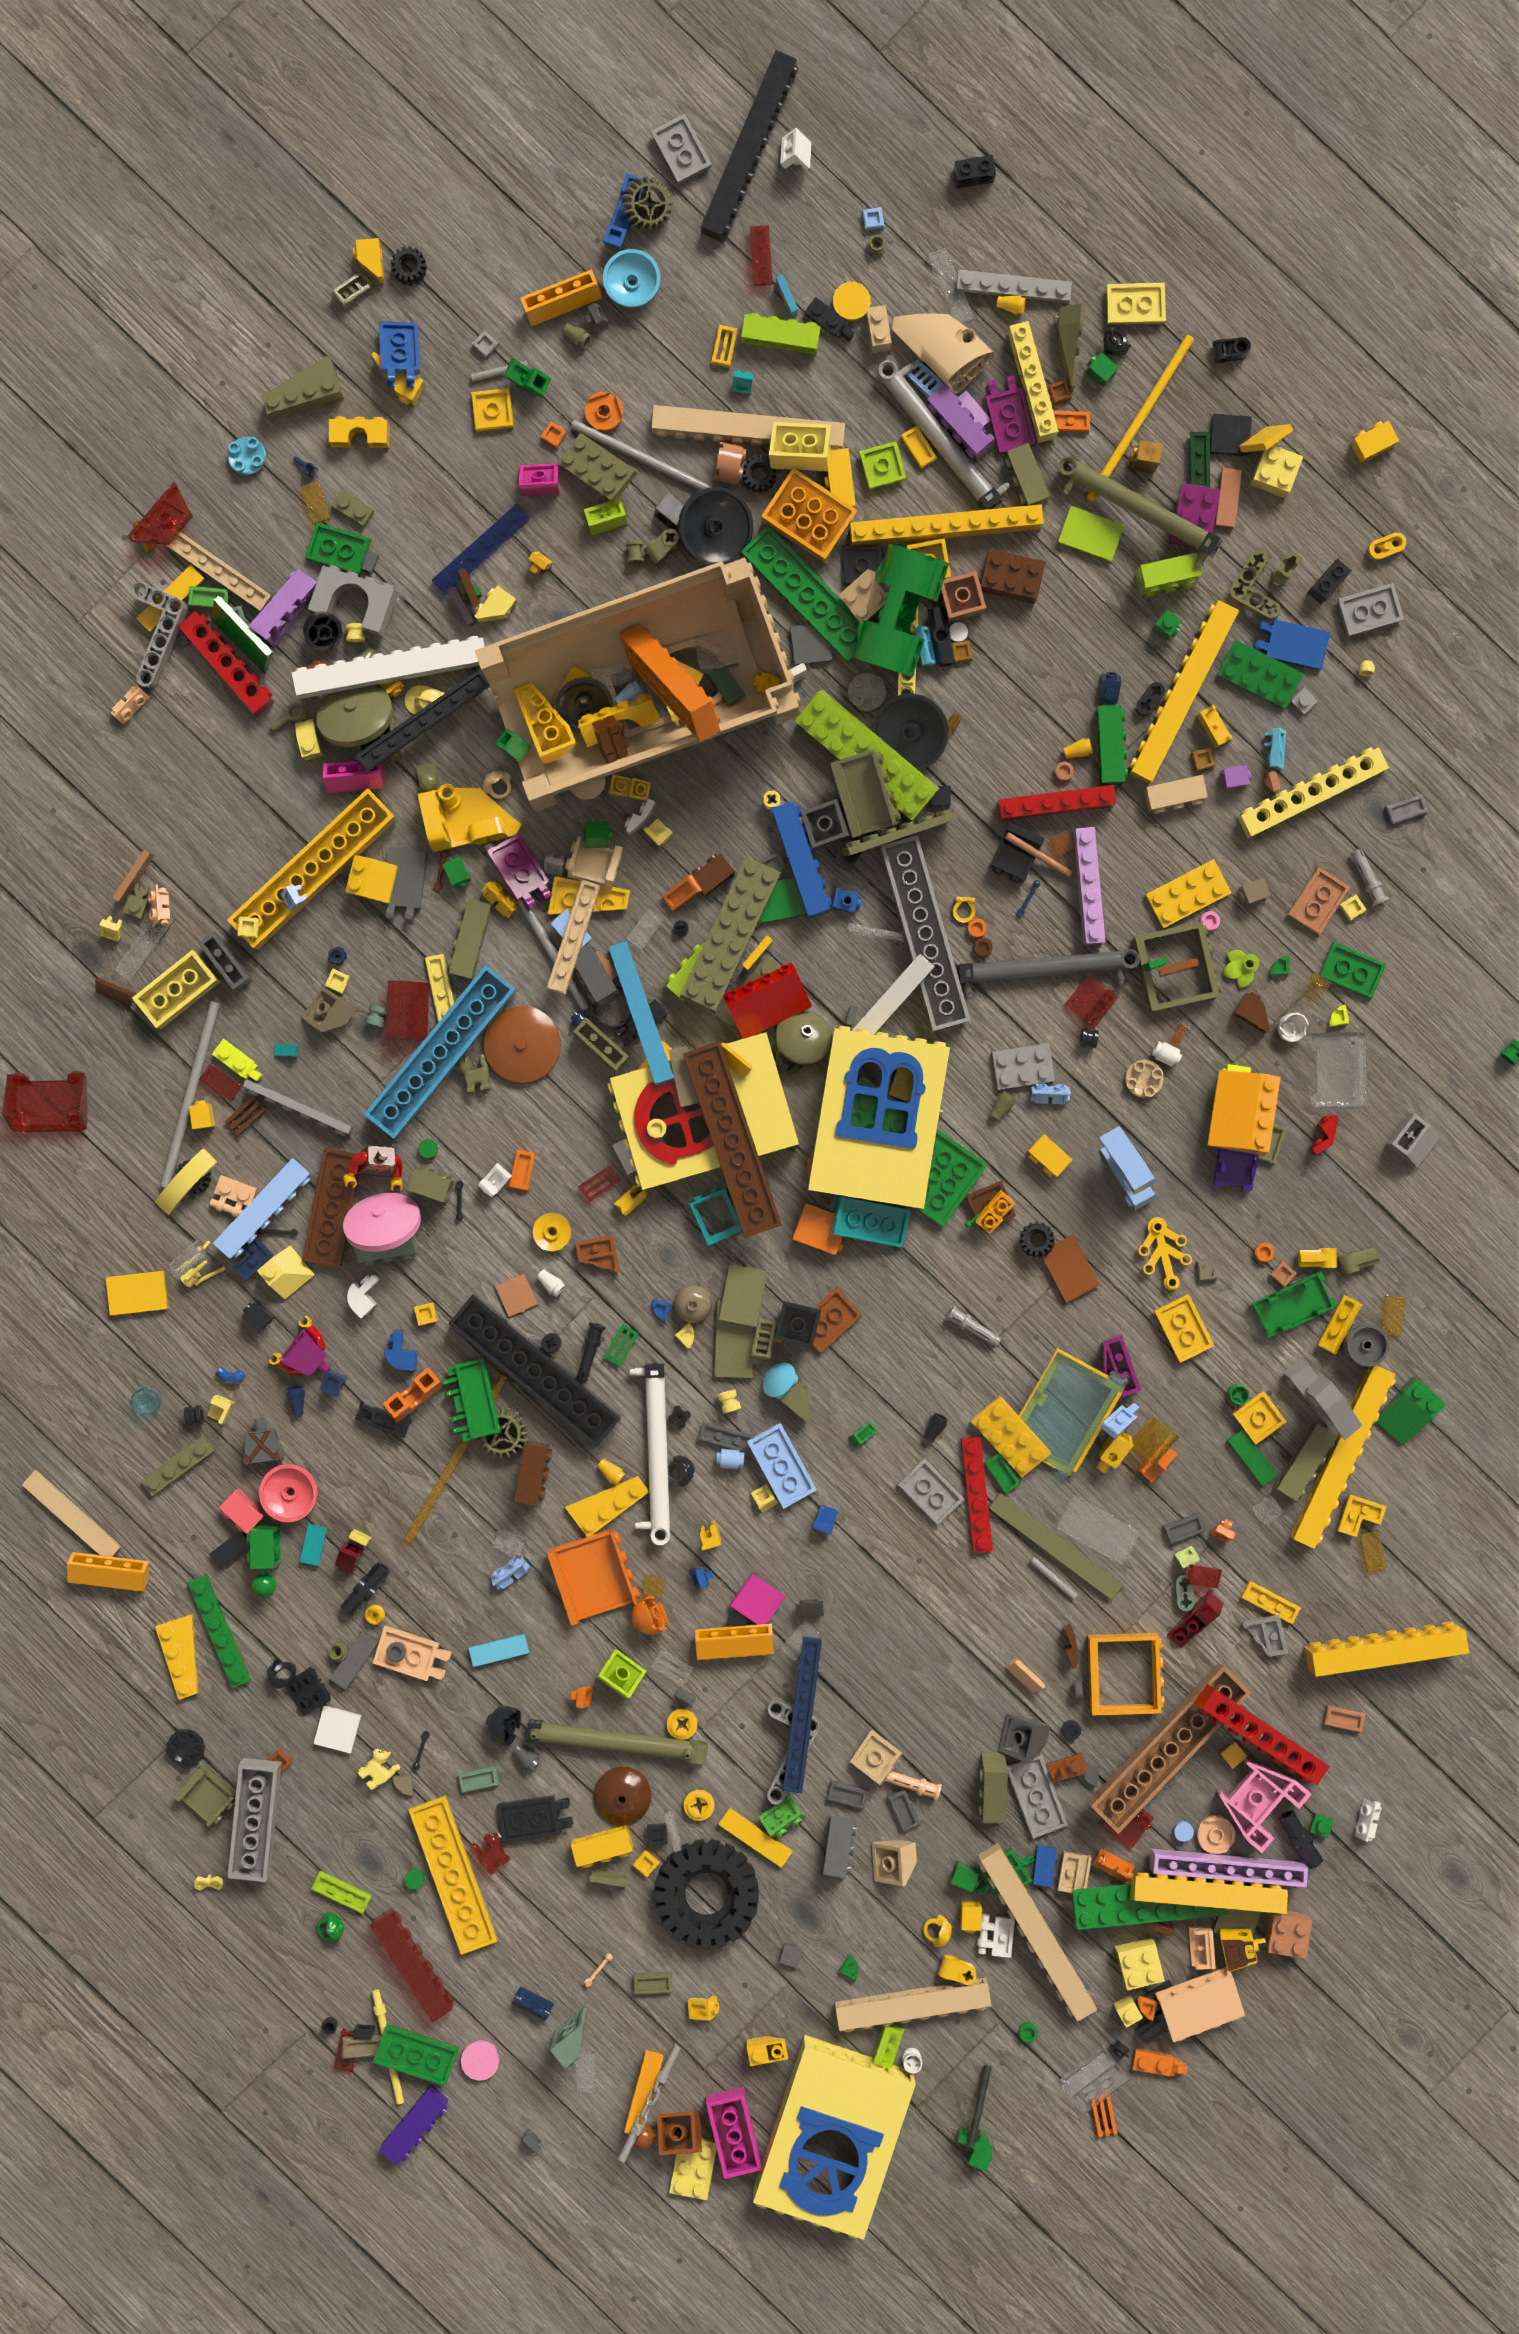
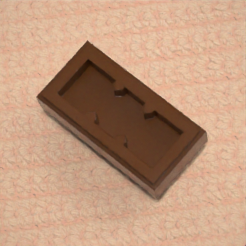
M464 568L459 569L458 572L463 582L460 585L464 596H469L473 608H476L480 603L467 571Z

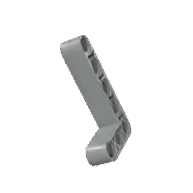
M135 582L130 589L131 595L135 599L163 611L136 677L137 682L141 686L154 688L160 680L180 631L178 626L184 621L188 607L183 600L145 583ZM144 587L145 594L139 597L138 590ZM162 595V602L160 604H157V596ZM176 603H180V610L174 612L173 606ZM172 620L173 627L172 629L167 630L166 624L168 621ZM164 638L166 644L163 648H160L159 641ZM157 656L158 663L153 666L151 663L152 658ZM147 674H150L151 681L148 684H146L144 682V677Z
M778 1697L771 1698L767 1705L769 1715L791 1726L792 1720L788 1718V1715L793 1712L794 1705ZM776 1703L781 1705L780 1711L777 1712L771 1709V1706ZM813 1714L812 1721L816 1725L810 1729L808 1750L819 1730V1721ZM788 1749L767 1789V1798L772 1804H780L787 1792L783 1791L784 1780H781L779 1775L785 1772ZM773 1790H779L781 1795L773 1797L770 1793Z

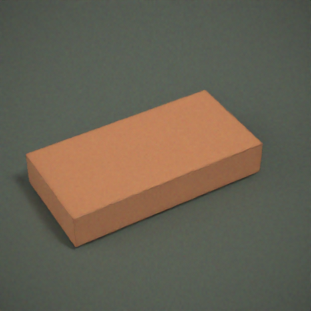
M1327 1705L1323 1724L1362 1733L1366 1714Z

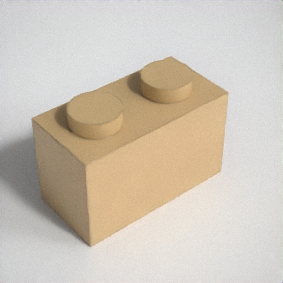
M886 305L867 308L866 321L871 353L890 351L892 343Z

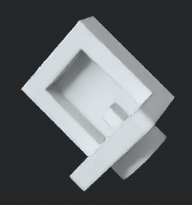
M497 1163L486 1177L479 1182L478 1186L481 1187L485 1194L493 1197L512 1176Z

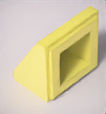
M767 1483L751 1493L762 1513L779 1503Z

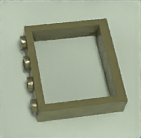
M1203 921L1132 938L1135 951L1140 956L1138 966L1149 1013L1220 996L1221 986L1215 978L1217 968L1211 960L1210 955H1213L1211 944L1207 943L1208 929L1206 925H1203ZM1197 929L1211 992L1158 1004L1151 970L1145 972L1142 967L1143 964L1149 962L1144 941Z

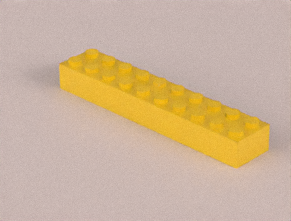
M367 788L229 917L227 921L238 931L239 917L259 918L258 938H243L254 949H260L353 861L354 855L359 856L397 818ZM292 884L293 886L300 885L302 888L297 892L298 895H306L307 898L297 908L290 911L281 893Z

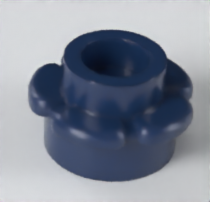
M341 947L332 948L328 953L329 962L340 966L347 959V953Z
M576 1011L571 1017V1025L577 1027L585 1018L588 1019V1016L584 1014L585 1011Z

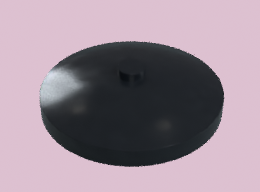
M723 487L702 489L694 493L681 509L678 520L680 541L686 552L694 560L704 565L710 566L723 561L724 565L734 562L742 556L741 551L752 540L753 518L746 502L732 490Z
M907 693L890 699L879 709L872 726V732L918 771L929 767L941 757L949 739V725L943 710L932 699L921 694Z

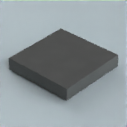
M810 624L790 626L795 666L802 663L806 665L833 661L831 645Z

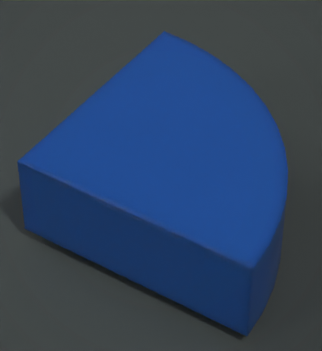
M653 1298L652 1307L654 1313L660 1320L666 1322L671 1303Z

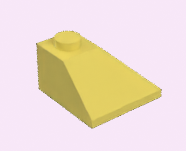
M291 1245L257 1270L268 1285L284 1299H287L315 1275Z

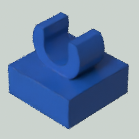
M699 1567L690 1569L695 1588L702 1589L708 1587L706 1580L714 1578L712 1570L703 1571Z

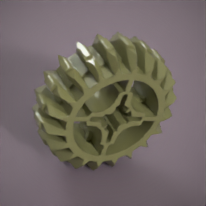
M644 176L643 180L639 177L636 178V182L631 181V188H625L628 194L622 195L626 202L621 204V206L627 208V210L623 211L624 215L629 214L627 221L634 220L632 223L633 227L639 224V230L642 231L645 228L647 232L651 231V229L657 230L658 225L664 226L663 220H669V216L666 213H672L668 206L673 205L672 201H668L672 194L665 193L668 187L664 186L661 188L662 181L660 180L656 183L655 177H651L649 180L648 176ZM643 187L640 200L634 201L636 193ZM650 189L657 194L659 200L653 197L652 191H650ZM646 201L650 204L654 203V205H650L648 207L647 205L640 203H644ZM660 207L658 215L652 220L654 208ZM635 208L641 210L642 217L638 215Z
M504 1407L500 1408V1413H498L496 1408L498 1418L508 1419L504 1425H500L501 1430L508 1425L505 1431L507 1436L504 1437L503 1435L496 1440L499 1434H495L492 1442L489 1441L488 1437L479 1438L477 1442L484 1441L480 1448L483 1449L487 1446L486 1454H489L491 1450L494 1451L492 1454L493 1458L497 1456V1453H500V1459L504 1458V1453L510 1458V1451L517 1455L518 1450L516 1447L521 1450L524 1448L520 1442L526 1443L527 1441L526 1438L522 1437V1435H528V1431H522L523 1428L527 1427V1424H520L524 1418H516L519 1412L516 1411L514 1415H511L512 1408H509L507 1413H505ZM513 1423L517 1428V1439L513 1438L514 1436L510 1433V1427ZM502 1440L513 1444L508 1448L496 1447L499 1441Z

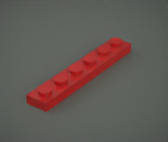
M981 1436L961 1438L973 1552L993 1551Z

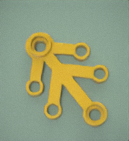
M1155 1217L1148 1223L1149 1234L1143 1244L1138 1247V1253L1141 1256H1147L1150 1253L1149 1247L1155 1238L1158 1245L1149 1261L1143 1265L1142 1270L1145 1274H1153L1155 1271L1154 1266L1161 1256L1166 1275L1163 1285L1168 1290H1175L1180 1282L1178 1277L1173 1274L1169 1254L1180 1260V1263L1183 1265H1189L1192 1262V1257L1166 1244L1164 1236L1174 1240L1175 1244L1181 1247L1187 1244V1238L1184 1235H1178L1169 1230L1164 1219ZM1157 1223L1161 1225V1229L1158 1231L1154 1228ZM1179 1237L1184 1238L1183 1244L1178 1243ZM1142 1247L1147 1248V1252L1145 1254L1141 1253ZM1184 1256L1189 1257L1187 1263H1184L1182 1260ZM1147 1265L1152 1267L1151 1272H1146L1145 1268ZM1170 1279L1175 1280L1174 1286L1169 1285Z

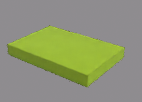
M1071 506L1057 543L1112 562L1125 525Z

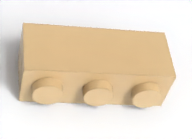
M1203 775L1153 785L1144 789L1148 812L1154 811V814L1166 812V808L1173 807V810L1184 808V804L1189 803L1192 806L1200 805L1208 797Z

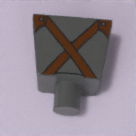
M265 1418L254 1419L255 1430L248 1431L245 1435L244 1464L283 1459L284 1453L276 1428L267 1429Z

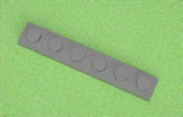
M958 269L956 291L996 296L1021 295L1022 298L1069 303L1072 282Z
M245 1080L243 1087L248 1088V1093L255 1096L261 1094L265 1096L264 1100L272 1104L279 1102L283 1104L281 1108L293 1112L294 1109L300 1112L299 1116L310 1120L312 1117L318 1120L316 1124L325 1128L328 1125L334 1127V1132L340 1135L351 1134L354 1127L258 1083Z

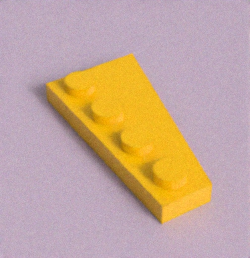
M554 877L548 915L561 914L566 909L570 913L572 912L581 881ZM601 886L593 912L627 910L630 890L616 887L610 889Z
M636 1476L617 1486L605 1489L595 1495L565 1506V1508L585 1535L590 1536L646 1495L649 1489L640 1477Z
M193 1614L155 1626L178 1700L198 1693Z

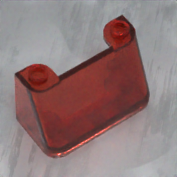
M73 1071L67 1075V1080L30 1081L24 1073L7 1074L2 1116L9 1128L19 1133L84 1131L87 1129L88 1123L87 1077L84 1072Z

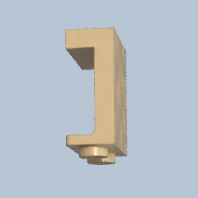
M578 836L577 841H573L570 852L573 853L572 857L567 859L565 869L568 870V877L580 881L585 880L612 889L622 858L623 847L615 845L614 850L609 848H585V842L582 841V837Z

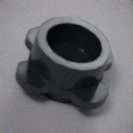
M675 1406L674 1412L668 1417L670 1423L678 1425L679 1428H684L686 1426L685 1422L691 1417V1413L682 1410L680 1406Z
M1117 2040L1114 2045L1110 2044L1114 2048L1112 2052L1118 2057L1122 2058L1124 2056L1129 2058L1128 2052L1130 2049L1122 2042Z

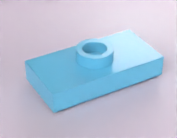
M925 626L915 627L916 636L925 639L920 653L922 665H937L930 628Z

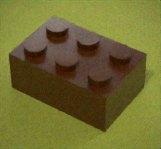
M989 549L980 585L981 590L984 593L1035 604L1046 561Z
M529 1440L524 1444L514 1502L538 1505L540 1501H543L546 1492L543 1482H546L549 1475V1468H546V1465L551 1461L553 1451L549 1449L550 1444Z

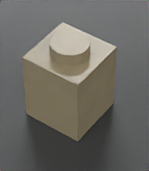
M1264 878L1239 887L1238 895L1241 902L1245 903V906L1271 896Z

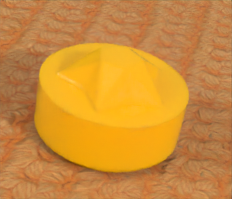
M371 1605L365 1611V1619L372 1625H378L385 1618V1612L379 1605Z

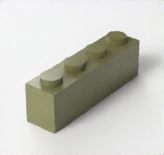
M468 899V903H464L462 909L464 918L463 921H459L457 932H459L458 940L455 939L452 946L454 955L453 958H449L447 964L450 974L473 980L493 908L491 904L473 899Z
M1314 1422L1273 1487L1295 1501L1298 1498L1301 1499L1306 1492L1305 1487L1308 1482L1311 1483L1316 1476L1315 1471L1318 1466L1321 1467L1326 1461L1327 1457L1325 1455L1336 1445L1337 1441L1335 1439L1337 1436Z

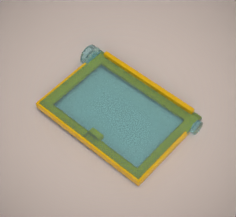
M1057 1348L1018 1415L1051 1451V1454L1042 1462L1057 1469V1474L1064 1479H1067L1068 1476L1073 1477L1102 1429L1100 1427L1101 1424L1109 1417L1128 1383V1379L1114 1371H1111L1108 1376Z

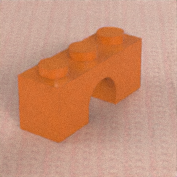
M429 1368L415 1377L413 1384L406 1391L400 1394L398 1392L383 1403L384 1409L396 1424L442 1388L441 1382Z

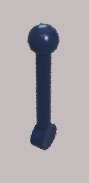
M1035 880L1033 882L1032 890L1021 909L1017 911L1018 916L1021 917L1025 914L1024 910L1036 888L1040 887V881Z

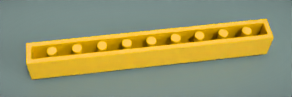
M1041 504L851 522L849 529L851 546H871L1040 530L1044 521Z
M1220 600L1215 605L1211 604L1207 615H1209L1207 622L1203 621L1198 631L1201 633L1198 639L1194 638L1189 647L1192 651L1189 656L1185 655L1181 666H1183L1181 673H1176L1172 681L1174 683L1172 690L1168 689L1163 698L1166 700L1164 706H1160L1155 714V717H1157L1155 724L1151 723L1146 732L1149 735L1147 740H1142L1137 749L1140 752L1138 757H1134L1129 765V768H1131L1130 775L1148 784L1153 781L1239 612L1238 609Z
M1377 1365L1368 1366L1350 1405L1363 1426L1346 1440L1337 1433V1438L1335 1439L1337 1443L1332 1450H1329L1326 1461L1291 1532L1290 1537L1314 1549L1316 1545L1318 1546L1323 1538L1321 1534L1324 1528H1327L1330 1524L1332 1510L1335 1511L1339 1504L1337 1499L1340 1493L1345 1491L1347 1486L1345 1482L1348 1476H1351L1354 1472L1356 1458L1359 1459L1363 1452L1362 1445L1364 1441L1369 1439L1371 1435L1370 1428L1372 1424L1377 1422L1379 1417L1378 1411L1386 1403L1387 1391L1395 1383L1394 1373Z

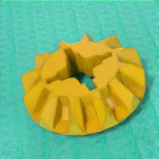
M678 1708L671 1712L668 1717L667 1729L676 1739H688L697 1730V1719L694 1713L688 1709ZM678 1719H680L681 1721L687 1719V1728H684L682 1726L676 1729L679 1725Z
M696 1789L685 1798L684 1810L691 1819L702 1821L709 1818L713 1813L714 1800L711 1794L705 1790ZM698 1797L701 1803H706L702 1805L701 1812L697 1806H693L696 1804Z

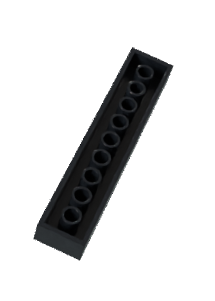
M472 1294L448 1323L595 1448L621 1419L622 1416L477 1294Z

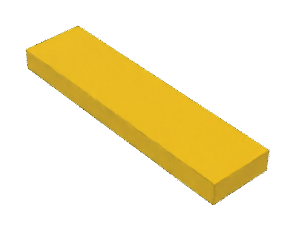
M190 565L163 592L185 601L189 597V586L199 587L205 579ZM159 595L156 598L157 604H160L162 602V595ZM176 603L173 606V610H175L180 605V603ZM149 605L136 619L152 633L156 629L163 611Z
M730 1807L718 1823V1825L781 1868L792 1853L790 1848L771 1837Z

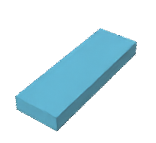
M525 1633L469 1647L473 1667L530 1652Z

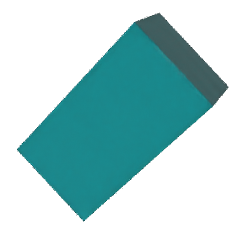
M275 1044L274 1056L299 1057V1045Z

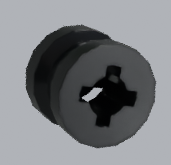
M1083 1028L1080 1047L1087 1045L1096 1049L1099 1030L1094 1029L1090 1031L1087 1028Z
M548 1333L541 1342L542 1348L549 1353L556 1352L562 1343L560 1336L556 1333Z
M196 1405L195 1408L184 1407V1418L187 1426H191L193 1423H204V1413L201 1405Z

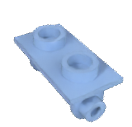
M1043 1083L1031 1085V1101H1034L1036 1104H1048L1049 1097H1052V1104L1065 1105L1070 1102L1071 1092L1070 1088L1066 1085L1056 1084L1055 1086H1047Z
M520 1554L518 1557L512 1558L508 1564L493 1572L490 1576L492 1584L498 1590L501 1588L505 1589L514 1582V1579L511 1577L513 1574L519 1579L529 1572L528 1569L531 1567L524 1561L523 1555Z

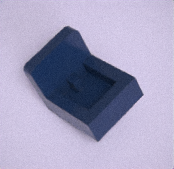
M1115 672L1101 674L1099 702L1118 704L1121 687L1120 675Z

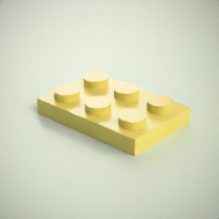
M1165 283L1107 284V325L1162 324L1166 322Z
M702 2138L701 2153L676 2155L669 2193L707 2200L717 2150L715 2140Z

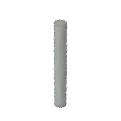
M527 361L520 362L528 367ZM508 365L471 374L472 381L475 382L504 375Z
M1033 1556L1029 1562L1072 1600L1075 1599L1077 1593L1037 1558Z

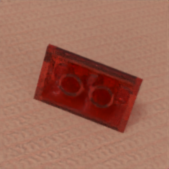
M388 980L387 1039L425 1040L428 1036L429 983Z

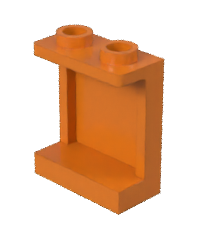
M805 1203L792 1239L834 1255L837 1252L841 1253L844 1241H841L843 1236L831 1234L835 1214Z

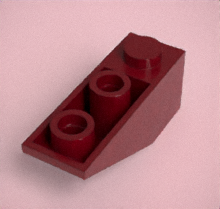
M1207 1592L1194 1604L1193 1609L1188 1611L1170 1630L1167 1636L1182 1648L1220 1616L1223 1603L1213 1593Z

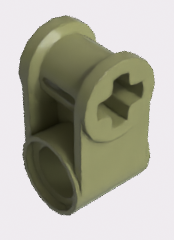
M674 529L665 530L644 549V552L656 565L663 562L678 547L680 540L677 531ZM668 536H670L671 538L674 536L673 543L671 541L667 542Z

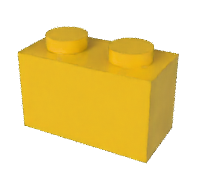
M1380 421L1374 424L1368 432L1363 430L1354 435L1355 438L1350 444L1360 464L1395 447L1399 439L1389 421L1385 423Z
M1042 1134L1027 1150L1030 1154L1028 1158L1035 1164L1039 1162L1044 1167L1042 1170L1049 1177L1052 1175L1058 1177L1072 1161L1045 1134Z

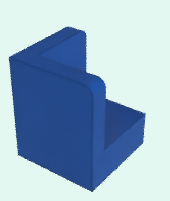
M820 1504L813 1528L831 1534L838 1510Z

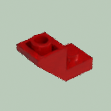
M1327 1114L1320 1119L1321 1123L1316 1125L1324 1139L1320 1137L1312 1142L1313 1146L1309 1148L1312 1155H1318L1333 1145L1339 1119L1337 1115L1331 1116Z

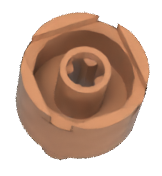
M719 442V453L716 454L712 481L730 485L739 484L743 474V468H740V465L745 460L746 449H743L742 446Z

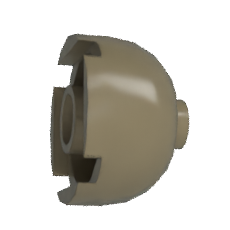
M688 1285L682 1288L676 1295L674 1301L675 1311L683 1321L699 1323L710 1314L712 1298L703 1287Z

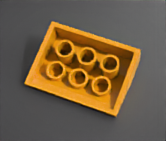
M793 468L761 516V521L823 563H826L853 520L857 510Z
M1219 1070L1207 1146L1262 1156L1270 1152L1281 1077L1261 1073Z

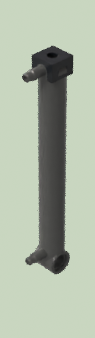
M1129 949L1125 951L975 964L966 963L958 965V977L960 985L964 984L966 999L972 998V984L977 982L1117 971L1118 985L1122 986L1125 984L1124 970L1135 968L1140 962V956L1135 950ZM1126 955L1133 957L1132 965L1126 964L1124 960Z

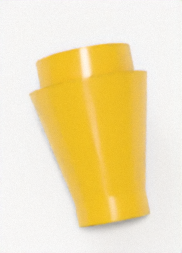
M1021 295L998 296L996 307L1015 315L1023 314L1026 298H1022Z
M1082 738L1068 747H1064L1066 759L1086 757L1093 753L1089 738Z
M602 1459L597 1465V1468L609 1483L615 1486L626 1475L623 1469L605 1459Z

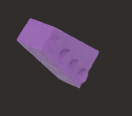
M946 384L942 385L927 399L929 410L933 415L937 414L941 419L939 422L945 430L950 429L953 433L952 438L958 445L961 443L966 448L964 452L970 459L974 458L977 462L994 447L995 438L991 434L986 435L985 427L980 421L976 423L973 421L975 418L968 408L964 407L962 409V402Z
M300 569L292 572L288 581L278 590L277 594L251 622L249 627L256 635L275 648L311 600L317 582Z

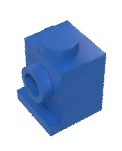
M836 888L832 909L855 913V909H860L862 898H858L859 893ZM846 897H849L851 899L850 904H846L844 902V899Z

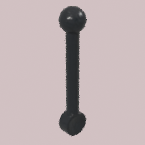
M457 1181L458 1214L456 1219L461 1221L463 1219L462 1187L464 1183Z
M259 1228L257 1230L259 1234H289L293 1237L298 1235V1231L296 1229L287 1231L272 1229L262 1230L261 1228Z
M424 1731L422 1733L423 1739L421 1742V1746L416 1758V1762L412 1765V1768L414 1770H418L420 1768V1758L425 1746L426 1739H428L430 1736V1733L428 1731Z

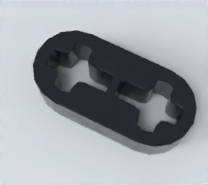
M1152 683L1137 702L1135 709L1140 716L1149 715L1164 696L1165 688L1161 683ZM1158 687L1160 695L1156 694L1154 698H1151L1150 696L1153 693L1151 688L1155 689ZM1147 700L1150 701L1147 707L1149 711H1142L1140 703L1145 704Z

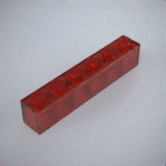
M390 1908L373 1919L370 1927L433 2023L452 2010L454 1998L450 1992L445 1991L442 1979L432 1971L433 1966L431 1962L423 1957L420 1945L418 1943L415 1944L412 1940L411 1931L401 1923L402 1918L400 1914Z

